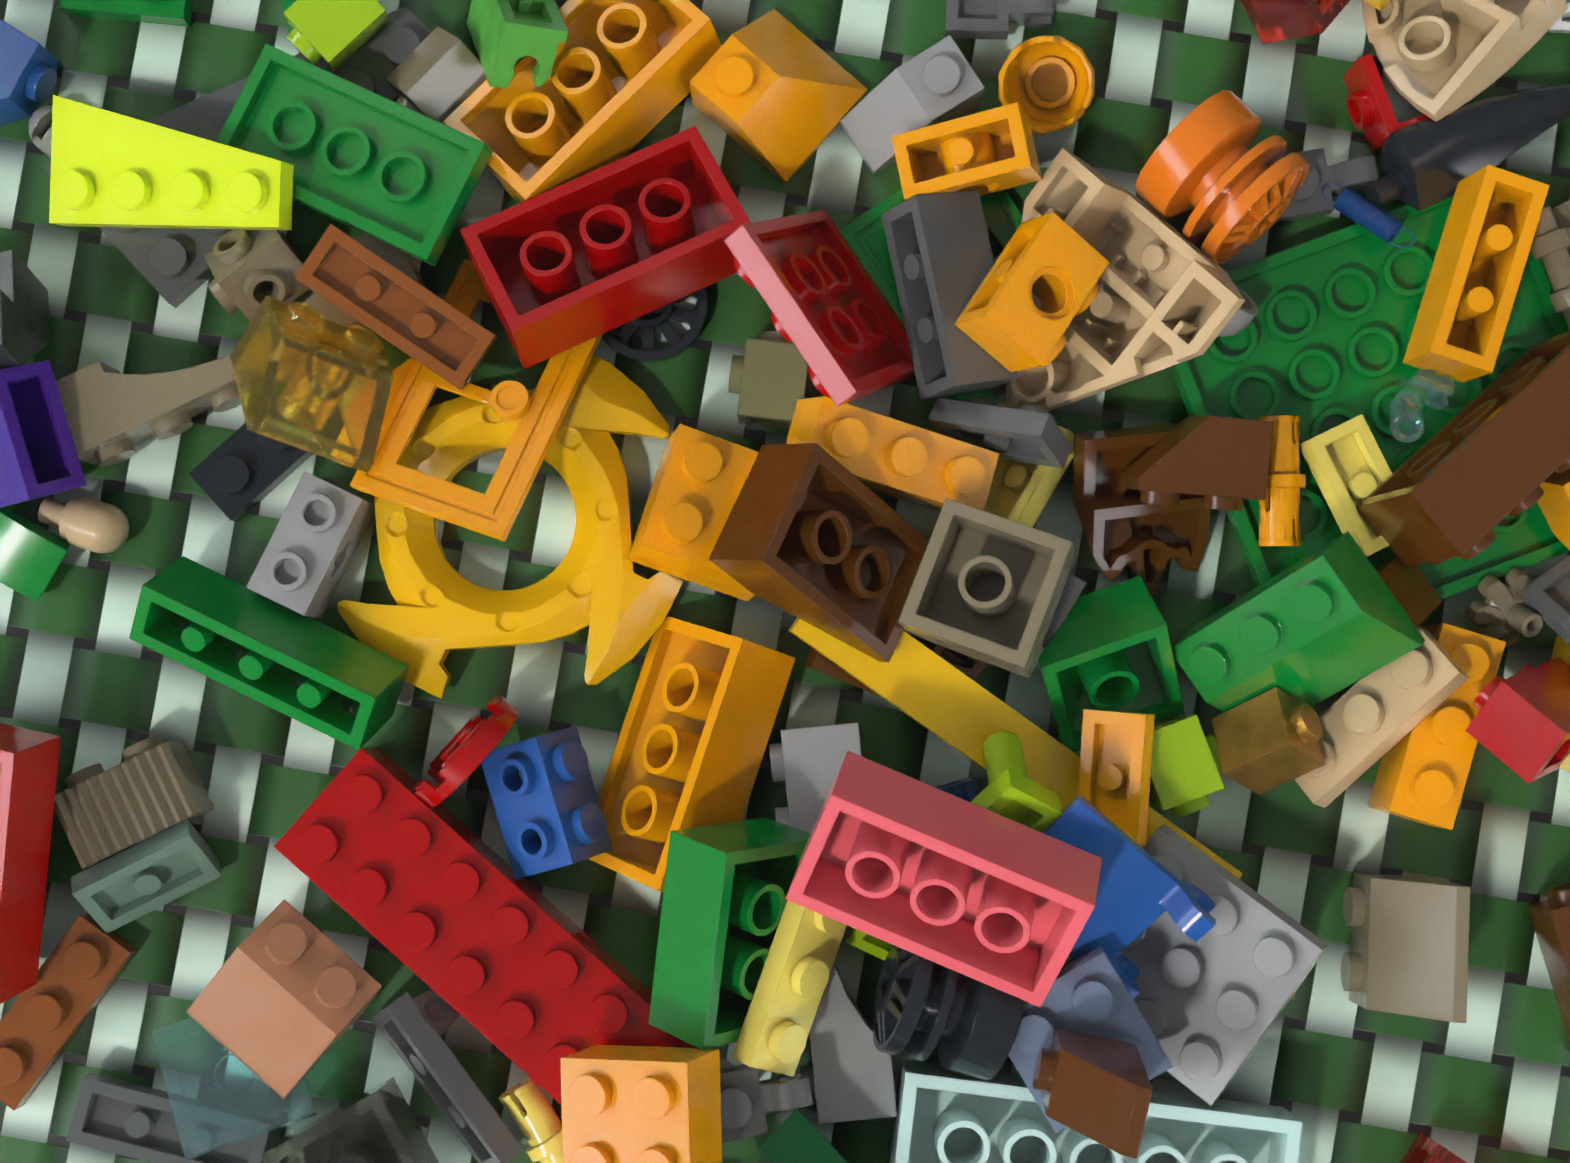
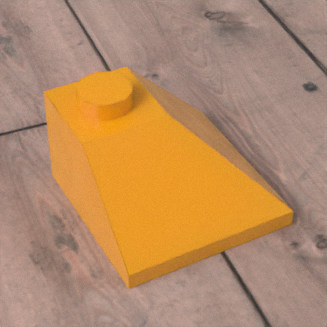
M775 9L733 33L689 82L692 104L785 185L837 128L840 120L868 92L864 85Z

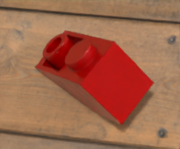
M1560 657L1536 667L1527 664L1514 676L1507 679L1497 676L1484 687L1475 699L1474 706L1480 711L1465 731L1528 784L1557 770L1570 754V665Z

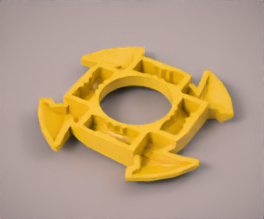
M593 355L543 460L559 472L572 494L576 511L573 541L559 566L547 577L528 587L516 590H492L472 583L453 567L445 555L438 533V518L374 496L379 560L388 589L397 605L367 604L349 600L339 601L337 604L338 612L357 639L408 664L409 667L404 681L443 699L452 678L443 665L450 650L549 643L577 634L578 631L589 626L588 654L584 674L585 682L588 685H598L635 658L664 623L684 583L683 580L661 571L647 580L636 574V563L628 560L634 542L630 482L621 453L610 434L636 435L660 440L668 439L671 436L670 426L646 393L610 362ZM412 357L376 382L347 416L327 459L349 468L363 459L413 361ZM529 389V390H527L530 399H531V397H532V395H533L535 389ZM464 396L436 404L425 410L399 464L451 482L454 476L472 461L492 453L505 452L521 418L514 421L502 420L495 415L491 405Z

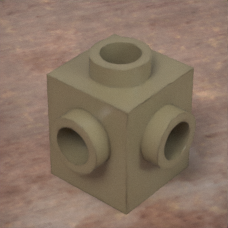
M232 229L222 235L215 243L213 250L204 256L215 277L214 280L207 284L214 297L230 315L241 310L255 328L269 318H277L288 312L295 304L297 298L310 289L294 278L305 261L280 230Z

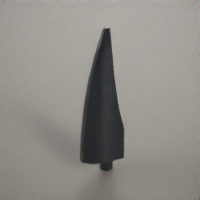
M1570 83L1523 89L1463 105L1437 122L1428 117L1392 132L1383 143L1380 161L1381 178L1365 186L1366 199L1379 207L1398 199L1418 211H1422L1453 196L1459 181L1486 165L1496 167L1540 134L1569 117Z

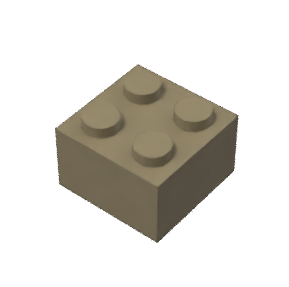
M946 498L898 622L909 635L1030 678L1076 558L1073 542Z

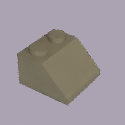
M1353 873V888L1347 887L1343 898L1344 921L1346 926H1352L1351 952H1345L1341 961V982L1344 991H1349V1001L1367 1010L1466 1023L1470 887L1430 876Z

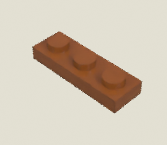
M331 223L294 277L459 390H462L497 338L496 335Z
M88 912L77 917L39 968L37 984L23 991L0 1021V1101L13 1111L26 1103L138 951L137 948L114 931L107 934Z

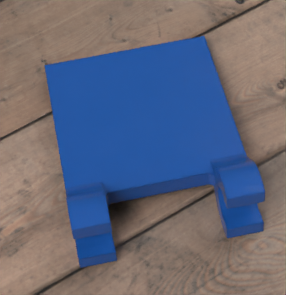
M1080 794L1063 810V814L1042 832L1102 858L1095 907L1068 956L1076 960L1102 945L1133 999L1140 993V987L1133 982L1140 975V969L1120 952L1157 918L1167 911L1176 925L1196 942L1216 925V919L1209 914L1215 908V905L1205 892L1195 885L1179 880Z

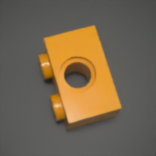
M1018 102L891 136L905 200L917 194L978 190L979 195L982 196L1043 180L1030 118Z
M1054 212L1022 222L954 325L1010 372L1039 366L1044 367L1052 362L1063 349L1066 343V336L1063 333L1074 316L1086 310L1098 295L1100 287L1096 283L1110 262ZM1033 285L1040 294V309L1037 308L1032 298Z

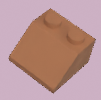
M284 899L236 948L188 1008L187 1014L284 1100L374 1002L382 985Z

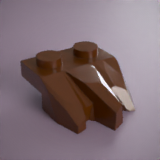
M1180 423L1075 433L1073 502L1092 556L1107 580L1118 577L1123 567L1126 566L1128 579L1141 576L1149 593L1157 596L1166 563L1172 557L1184 570L1198 572L1209 537L1210 508L1202 507L1204 495L1180 494L1179 506L1140 502L1141 490L1120 487L1121 473Z

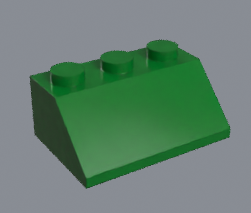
M1347 531L1204 619L1171 648L1173 656L1205 702L1226 712L1275 687L1301 703H1307L1312 707L1421 646L1426 640Z

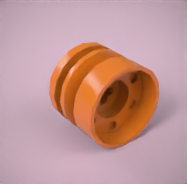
M1222 90L1214 94L1192 110L1155 149L1140 171L1135 183L1136 193L1165 221L1174 220L1193 209L1182 230L1183 236L1193 244H1197L1205 239L1201 251L1217 265H1221L1231 259L1246 246L1254 243L1264 235L1288 208L1291 199L1301 188L1310 172V163L1299 153H1290L1283 157L1287 150V142L1281 136L1272 135L1250 149L1261 128V118L1229 90Z

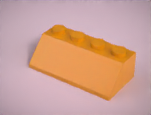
M568 0L559 8L568 29L566 43L559 42L551 75L542 86L536 87L532 78V69L536 66L537 60L531 56H524L516 61L514 65L515 74L507 89L490 87L486 79L443 122L445 125L488 145L493 153L485 169L518 203H521L625 157L691 92L690 80L722 46L711 19L689 0Z
M667 616L664 623L652 636L598 797L601 810L606 818L607 831L613 850L588 859L655 890L664 892L670 831L741 821L796 658L739 637Z

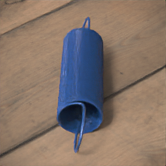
M1329 183L1323 186L1322 195L1326 200L1335 202L1333 208L1372 234H1375L1384 242L1392 243L1400 248H1408L1414 244L1415 236L1412 231L1410 232L1414 237V241L1411 245L1401 247L1394 244L1393 240L1401 228L1407 229L1402 227L1403 222L1359 193H1356L1353 189L1349 187L1343 188L1344 190L1336 201H1331L1324 196V187L1331 184L1340 185Z

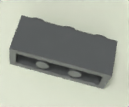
M979 190L917 194L882 213L881 217L920 400L982 393L1019 378L1018 371H1008L954 325L994 265L988 237L989 227L983 213Z

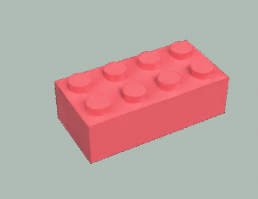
M847 751L801 855L785 899L1041 1007L1095 907L1102 858Z

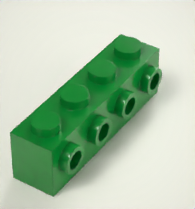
M184 556L142 585L129 639L358 751L393 716L409 667L408 664L311 617L303 616Z

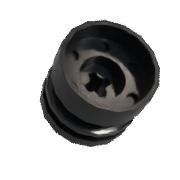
M892 945L883 964L877 985L873 1018V1043L877 1051L891 1055L899 1054L904 1049L908 1059L916 1062L925 1061L937 1045L938 1059L943 1069L981 1080L993 1079L1002 1068L1012 1048L1025 1001Z

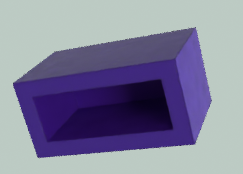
M50 360L0 369V508L86 486Z

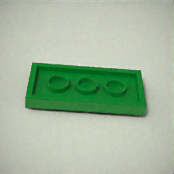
M265 44L216 140L217 143L294 165V201L434 267L493 153L488 145L480 140L268 44Z

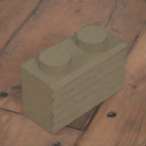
M155 735L124 749L122 753L126 761L107 771H104L101 763L81 769L64 779L68 789L55 795L54 809L82 869L92 867L186 819L191 821L214 810L213 802L209 799L208 791L204 788L203 780L199 777L198 770L194 766L192 757L187 752V746L183 741H167L162 743L159 735Z

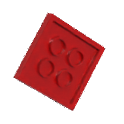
M825 209L743 224L724 240L735 256L733 260L734 266L740 277L749 286L758 290L772 311L771 320L776 330L788 342L795 344L809 365L808 373L811 381L824 396L831 398L837 407L915 375L905 325Z

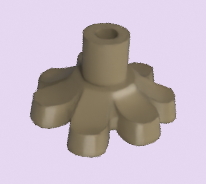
M1520 568L1511 569L1506 575L1505 584L1492 574L1487 575L1480 581L1478 590L1487 599L1485 601L1472 602L1465 614L1466 619L1480 624L1475 629V633L1505 641L1506 647L1516 643L1519 634L1525 637H1533L1541 631L1543 627L1542 616L1531 610L1523 601V589L1534 581L1530 579V576Z

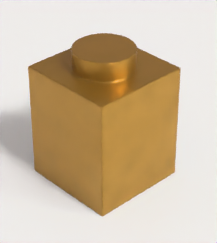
M1277 687L1211 718L1223 775L1259 795L1325 765L1319 740L1323 737V727L1317 713L1309 704L1301 703Z

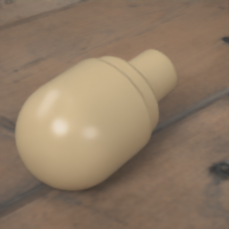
M74 497L67 504L46 498L41 503L38 511L39 522L58 527L61 538L67 540L70 545L92 552H113L125 543L129 534V523L122 510L112 504L90 497Z

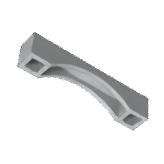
M857 722L781 730L782 743L769 744L773 782H786L788 807L775 808L777 822L811 834L847 751L861 756L859 726ZM834 961L828 984L823 992L807 1038L811 1042L813 1065L800 1066L801 1077L807 1076L809 1079L813 1100L812 1105H817L818 1124L895 1117L897 1112L891 1054L877 1051L873 1043V1024L864 1016L846 989Z

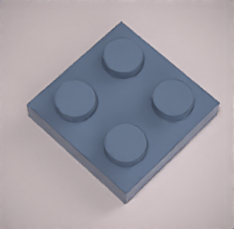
M1102 945L1061 968L1041 1007L1026 1001L1024 1002L1021 1021L1012 1048L1008 1054L1055 1133L1067 1126L1046 1116L1041 1090L1033 1089V1075L1039 1049L1041 1047L1051 1049L1055 1028L1135 1044L1149 1080L1173 1067L1168 1055L1129 993Z

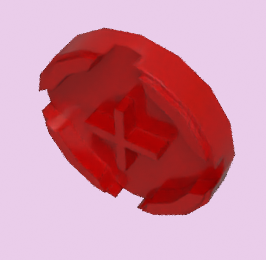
M496 696L485 706L493 715L491 714L487 720L485 718L482 720L479 716L473 721L470 719L429 764L430 769L426 772L433 778L431 782L426 778H420L415 783L414 794L430 808L440 804L468 778L515 722L519 711L503 696Z

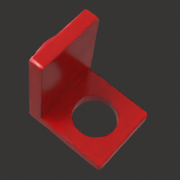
M1372 54L1359 57L1343 75L1349 91L1346 104L1350 119L1358 130L1363 129L1372 153L1382 150L1384 141L1392 132L1428 118L1424 114L1398 123Z

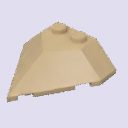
M1062 148L1042 175L1043 180L1037 182L1025 199L1022 222L1054 212L1110 263L1096 283L1100 289L1094 301L1086 310L1074 316L1063 333L1066 336V343L1058 356L1044 367L1039 366L1018 371L1019 378L1007 382L1004 403H997L999 407L1019 409L1021 405H1032L1048 412L1201 356L1245 302L1228 273L1147 204L1070 151ZM1033 285L1032 298L1037 308L1040 309V294Z

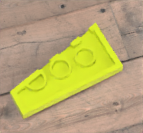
M53 95L49 223L81 227L292 230L294 165Z

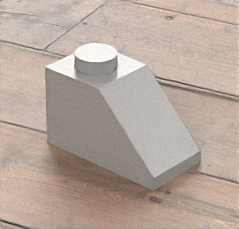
M948 35L896 68L840 120V125L872 174L875 175L896 162L891 136L972 114L979 108L985 87L951 35Z

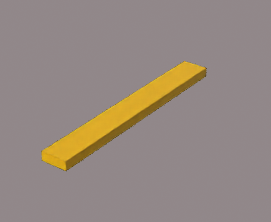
M799 618L795 620L788 630L985 771L983 743L986 738L1002 731L1016 734L1022 742L1028 778L1059 794L1062 810L1077 797L1080 756L904 630L890 662H879ZM1148 807L1146 843L1156 828L1165 824L1240 879L1243 874L1154 809Z

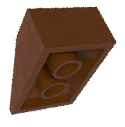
M817 443L762 445L709 560L754 595L879 662H890L904 630L898 621L929 541Z

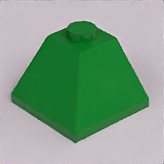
M1141 576L1080 596L1038 658L1060 743L1073 752L1081 750L1083 709L1155 714L1154 724L1184 714L1185 711L1167 624Z

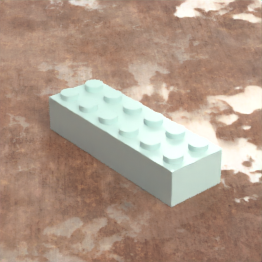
M901 1059L896 1100L897 1116L894 1117L889 1163H1298L1302 1121L1286 1108L1280 1106L1218 1099L1210 1106L1199 1096L1152 1091L1138 1158L1123 1156L1069 1127H1065L1055 1133L1020 1074L998 1071L993 1079L981 1080L945 1070L941 1064Z

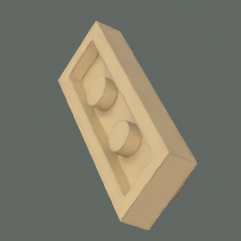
M1420 626L1417 628L1426 640L1421 646L1360 679L1319 717L1323 727V737L1319 740L1325 765L1294 779L1313 804L1326 808L1470 678L1426 629Z

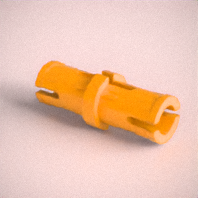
M1290 415L1258 417V420L1274 421L1266 500H1259L1260 524L1258 546H1301L1299 523L1300 488H1306V475L1300 474L1299 439L1301 417Z

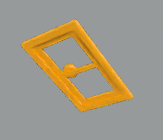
M463 260L443 300L470 319L480 300L488 303L490 301L473 270L471 261ZM603 334L551 357L531 399L525 386L513 380L499 383L492 391L468 382L462 390H459L413 359L350 486L361 492L505 542ZM437 387L491 405L495 415L502 420L514 421L521 418L485 494L399 464Z

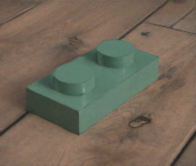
M186 819L72 876V895L108 934L221 877V863L218 856L199 832Z

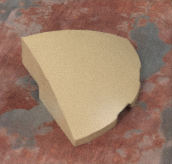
M1390 0L1381 11L1362 1L1369 42L1374 46L1386 78L1410 104L1436 122L1465 105L1513 67L1567 10L1566 0Z

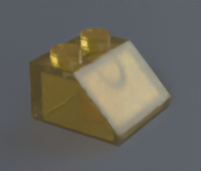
M266 295L230 356L247 430L368 472L374 462L393 381V373L382 341L373 332L358 325L345 327L325 319L318 311L307 304L297 301L288 304Z

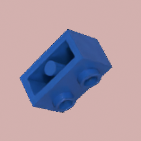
M577 726L536 736L493 750L482 761L481 764L515 880L571 865L613 850L607 831L606 818L599 804L588 767V757L582 746Z

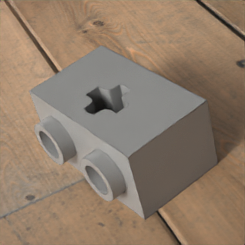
M304 471L246 588L303 616L322 619L375 513V505Z

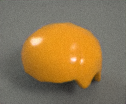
M1037 36L1018 44L1010 52L998 74V98L1002 106L1018 102L1029 116L1032 132L1051 133L1075 124L1084 116L1085 110L1090 106L1095 94L1094 68L1083 49L1061 36Z

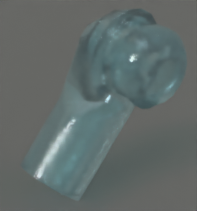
M1423 369L1414 373L1389 405L1390 428L1395 439L1409 443L1421 437L1425 428L1423 418L1425 405L1434 410H1442L1448 406V395H1453L1455 387L1453 380L1449 376L1437 375L1436 370Z

